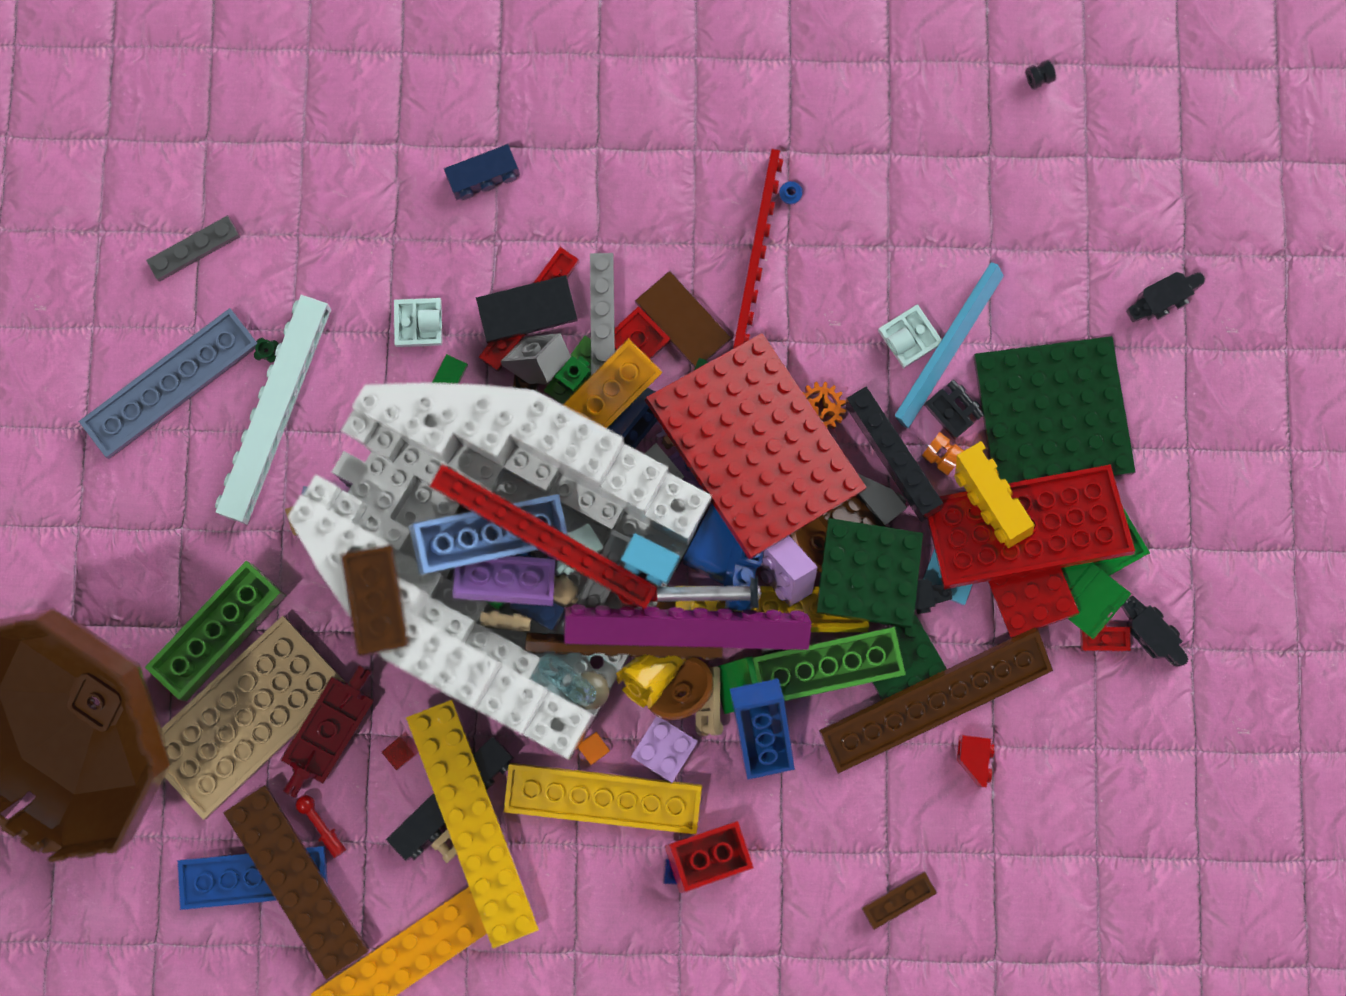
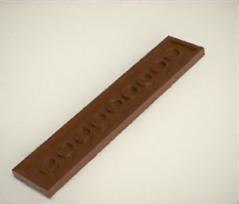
M1034 627L824 727L819 732L834 768L839 774L1052 672L1053 668L1040 633Z

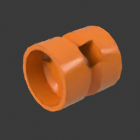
M939 432L921 457L931 464L937 463V469L948 476L956 466L957 455L965 450L957 444L951 445L950 439ZM941 447L947 450L942 458L936 455Z

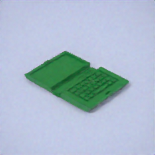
M1092 562L1063 567L1061 570L1079 611V615L1070 617L1068 620L1094 640L1130 597L1131 593Z

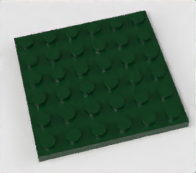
M1112 336L975 353L973 355L981 409L984 413L983 421L989 459L993 458L998 466L996 469L1000 480L1006 479L1008 483L1105 465H1111L1114 477L1136 473Z

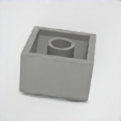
M558 333L524 337L500 362L503 367L527 383H540L544 385L553 379L552 377L562 369L571 355L561 334Z

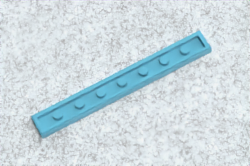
M992 262L989 264L896 412L895 417L901 426L909 429L1004 277L998 264Z

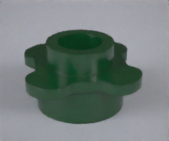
M259 338L256 341L254 358L258 361L264 359L270 363L275 362V351L279 343L276 340L269 341Z

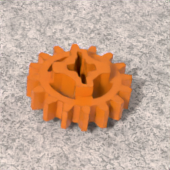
M814 382L813 388L807 385L805 387L806 393L803 392V394L817 414H819L817 406L821 399H823L824 409L819 417L823 420L826 416L834 415L830 420L823 422L827 429L830 426L834 430L836 428L835 421L841 423L843 420L839 415H845L846 410L841 408L846 404V400L839 399L843 393H835V385L830 389L827 388V382H824L822 387H819L817 382ZM819 393V395L816 398H809L811 395ZM829 395L835 403H831L827 396Z

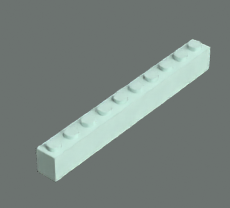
M304 295L300 296L299 301H295L292 308V319L286 323L284 328L285 337L283 342L278 344L275 351V356H277L275 362L268 368V380L266 385L262 386L259 391V403L257 408L254 407L250 414V426L248 430L245 429L241 437L242 446L240 451H237L233 457V469L224 480V492L216 500L215 508H217V514L248 525L332 310L327 303Z

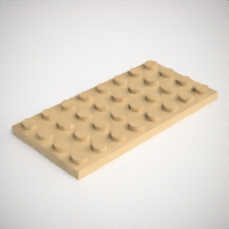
M282 616L162 727L170 761V767L165 778L203 820H206L295 736L331 675L344 683L346 682L289 620Z

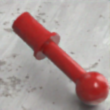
M300 796L296 801L297 811L308 816L322 836L318 841L324 843L333 858L338 857L347 849L335 834L336 830L328 829L314 809L315 801L311 796Z

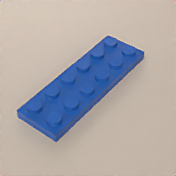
M325 846L306 848L328 883ZM249 854L177 860L180 910L277 901Z

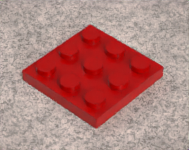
M1061 568L988 581L1010 638L1032 628L1038 630L1079 615L1078 608Z

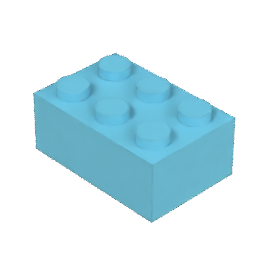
M634 533L621 561L625 564L624 568L638 576L642 572L648 575L646 578L648 581L661 587L662 583L668 585L680 561V556Z

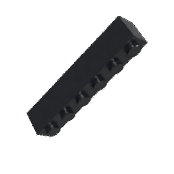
M867 386L847 397V410L919 520L922 522L941 511L943 506L942 500Z
M493 736L473 755L486 790L495 783L493 778L499 772L503 775L508 771L509 763L514 759ZM433 793L386 839L405 861L411 858L416 860L425 851L422 847L428 841L433 843L442 835L440 829L446 824L435 794Z

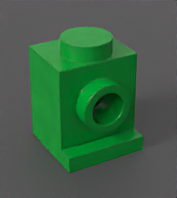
M571 356L559 373L554 376L556 382L573 394L591 375V369L588 368L590 363L581 356L577 359ZM572 368L579 370L576 375L570 374Z

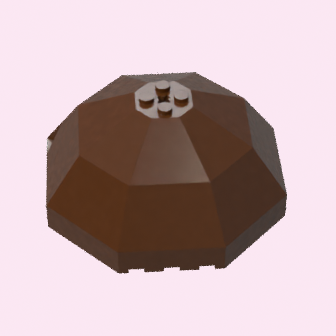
M55 609L0 619L1 831H5L13 838L16 836L22 838L20 842L31 849L32 852H55L47 858L49 862L65 861L67 858L78 857V859L93 857L101 853L115 854L133 839L170 767L164 734L140 663L87 627ZM92 697H96L99 700L100 704L96 705L95 699ZM28 792L36 796L23 809L9 819L6 818Z

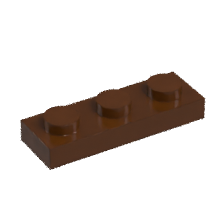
M923 871L862 906L861 909L873 930L936 895L937 892L926 872Z

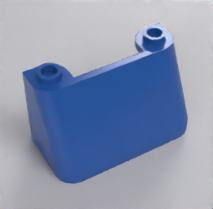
M711 504L683 559V564L724 585L735 537L713 504Z

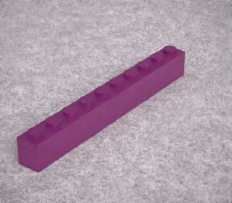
M575 604L571 607H565L564 619L565 644L809 650L811 632L810 618L808 614L802 611L781 613L777 610L756 612L755 610L745 609L742 612H733L730 609L708 611L705 608L683 610L679 607L660 610L652 606L646 609H635L632 606L610 608L606 605L589 608L584 605Z

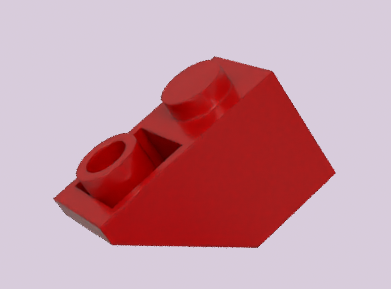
M960 735L958 738L956 760L978 787H987V783H991L992 769L989 768V760L994 757V744H991V738Z

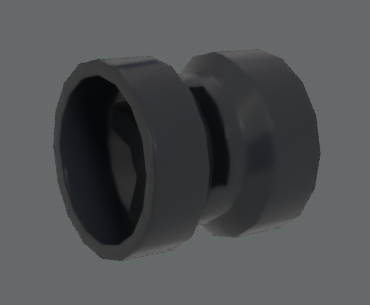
M1049 60L1041 62L1039 66L1033 65L1025 69L1027 82L1032 89H1037L1043 83L1049 84L1056 80L1055 69Z

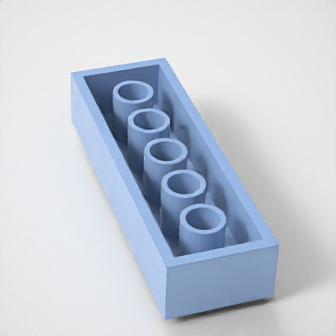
M559 494L513 503V505L568 536ZM474 512L415 523L409 526L419 575L539 550Z

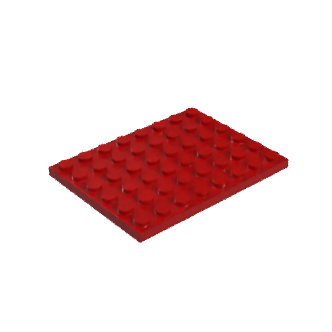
M763 333L645 398L646 404L704 492L712 496V504L749 560L867 488Z

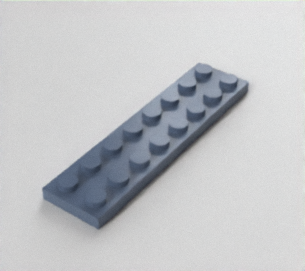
M229 308L82 418L79 423L104 456L110 459L252 352L257 342Z

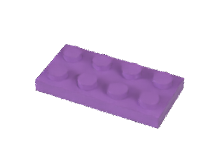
M506 556L455 567L453 598L552 606L555 560Z

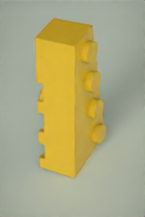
M980 441L957 455L954 478L960 487L964 486L968 492L967 496L974 506L977 505L982 511L981 516L987 524H991L995 529L994 533L999 542H1004L1010 548L1033 534L1034 523L1018 498L1012 499L1011 496L1013 494L1010 485L1006 479L1000 480L996 469L998 466L993 458L990 460L986 458L983 453L986 447Z

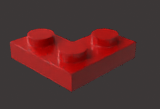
M1105 625L1094 640L1080 629L1081 651L1129 652L1131 651L1130 627H1106Z

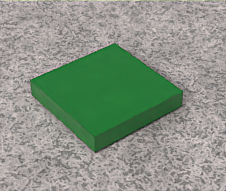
M752 657L717 666L720 668V699L724 714L734 712L730 693L731 688L758 683Z

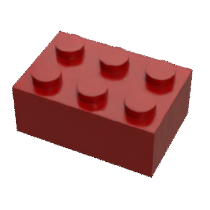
M738 821L665 845L680 893L754 868Z

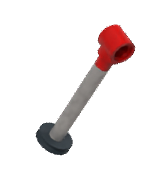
M750 575V586L657 587L650 602L750 600L751 609L754 607L758 609V600L760 599L758 576L757 578H752ZM618 595L620 601L624 606H632L634 608L638 607L637 605L631 603L630 601Z

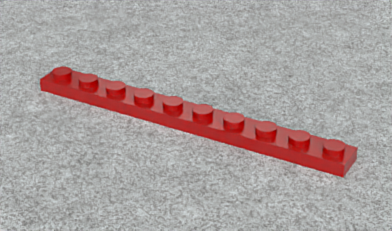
M771 149L733 349L750 338V334H746L747 325L752 326L754 312H751L750 308L751 303L756 304L758 290L754 289L755 282L761 280L763 268L758 266L760 259H765L767 246L763 245L764 237L769 238L771 224L767 223L768 215L773 216L775 202H771L772 193L777 194L779 180H775L776 172L781 173L783 159L779 158L780 150Z
M440 465L428 486L642 609L647 608L657 588L656 586L446 465Z

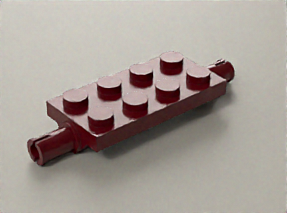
M359 664L349 683H344L331 675L281 757V761L291 766L294 772L285 788H283V792L286 794L291 793L290 796L296 798L306 780L312 778L322 784L325 782L374 701L373 698L361 691L372 671L367 668L365 669L364 666Z

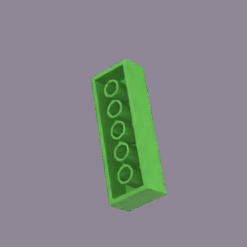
M245 561L145 668L178 700L188 701L287 595L256 566Z
M895 627L809 645V650L791 649L752 658L758 683L778 679L784 701L905 675Z

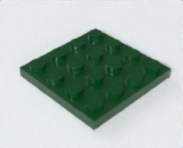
M829 518L826 527L816 613L912 628L923 533Z

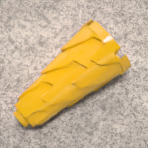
M643 655L642 657H636L616 673V680L618 685L622 681L625 683L626 686L622 691L634 703L643 708L647 705V709H649L662 695L664 689L675 677L686 659H681L678 656L656 658L653 655Z

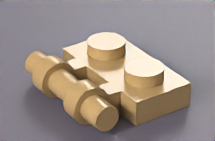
M493 610L491 612H481L480 625L483 627L530 632L531 618L521 614L505 615Z

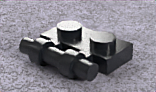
M953 379L947 385L952 391L950 395L942 388L924 406L955 440L974 424L968 417L970 414H973L979 420L984 416V413L979 408V403L973 401L966 394V389L963 385L959 386ZM958 398L966 406V409L962 411L954 400Z

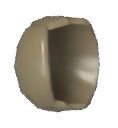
M583 671L575 677L571 685L574 700L586 710L597 709L604 705L608 699V683L601 674L595 671Z

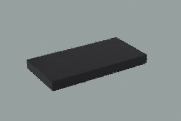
M566 275L476 297L487 344L578 321Z

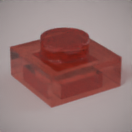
M401 736L381 752L396 771L416 756Z

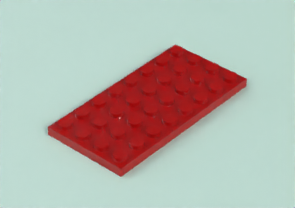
M1111 465L1008 483L1013 494L1011 496L1012 499L1018 498L1034 523L1033 534L1010 548L1004 542H999L994 533L995 529L991 524H987L981 516L982 511L977 505L974 506L970 502L967 491L939 496L943 502L941 511L927 518L944 589L1134 555L1135 553Z

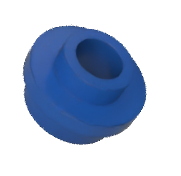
M793 181L784 183L779 191L781 200L786 204H796L802 197L801 186ZM793 189L795 194L789 195L787 190Z

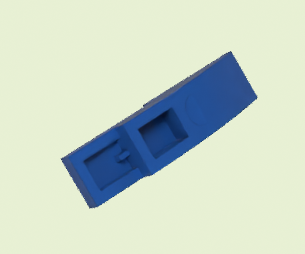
M735 539L728 561L724 586H750V575L752 578H755L757 567L762 566L764 551L749 560ZM750 600L726 601L725 609H730L733 612L751 609Z

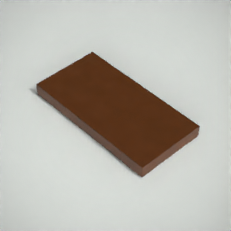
M670 271L635 300V303L671 338L672 344L694 368L699 358L709 360L731 340V337Z
M393 545L341 554L357 656H366L410 647Z

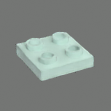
M441 298L394 300V341L396 347L442 345Z
M918 304L878 329V332L903 369L936 349L942 340Z

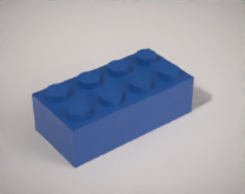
M774 679L731 688V699L747 780L795 770L784 697L779 680Z

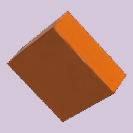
M597 732L581 742L578 747L590 765H593L610 752Z

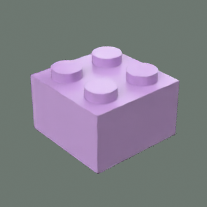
M790 536L764 551L760 574L766 584H770L780 600L785 601L791 607L812 594L817 566Z
M656 716L631 757L672 783L698 741L664 719Z

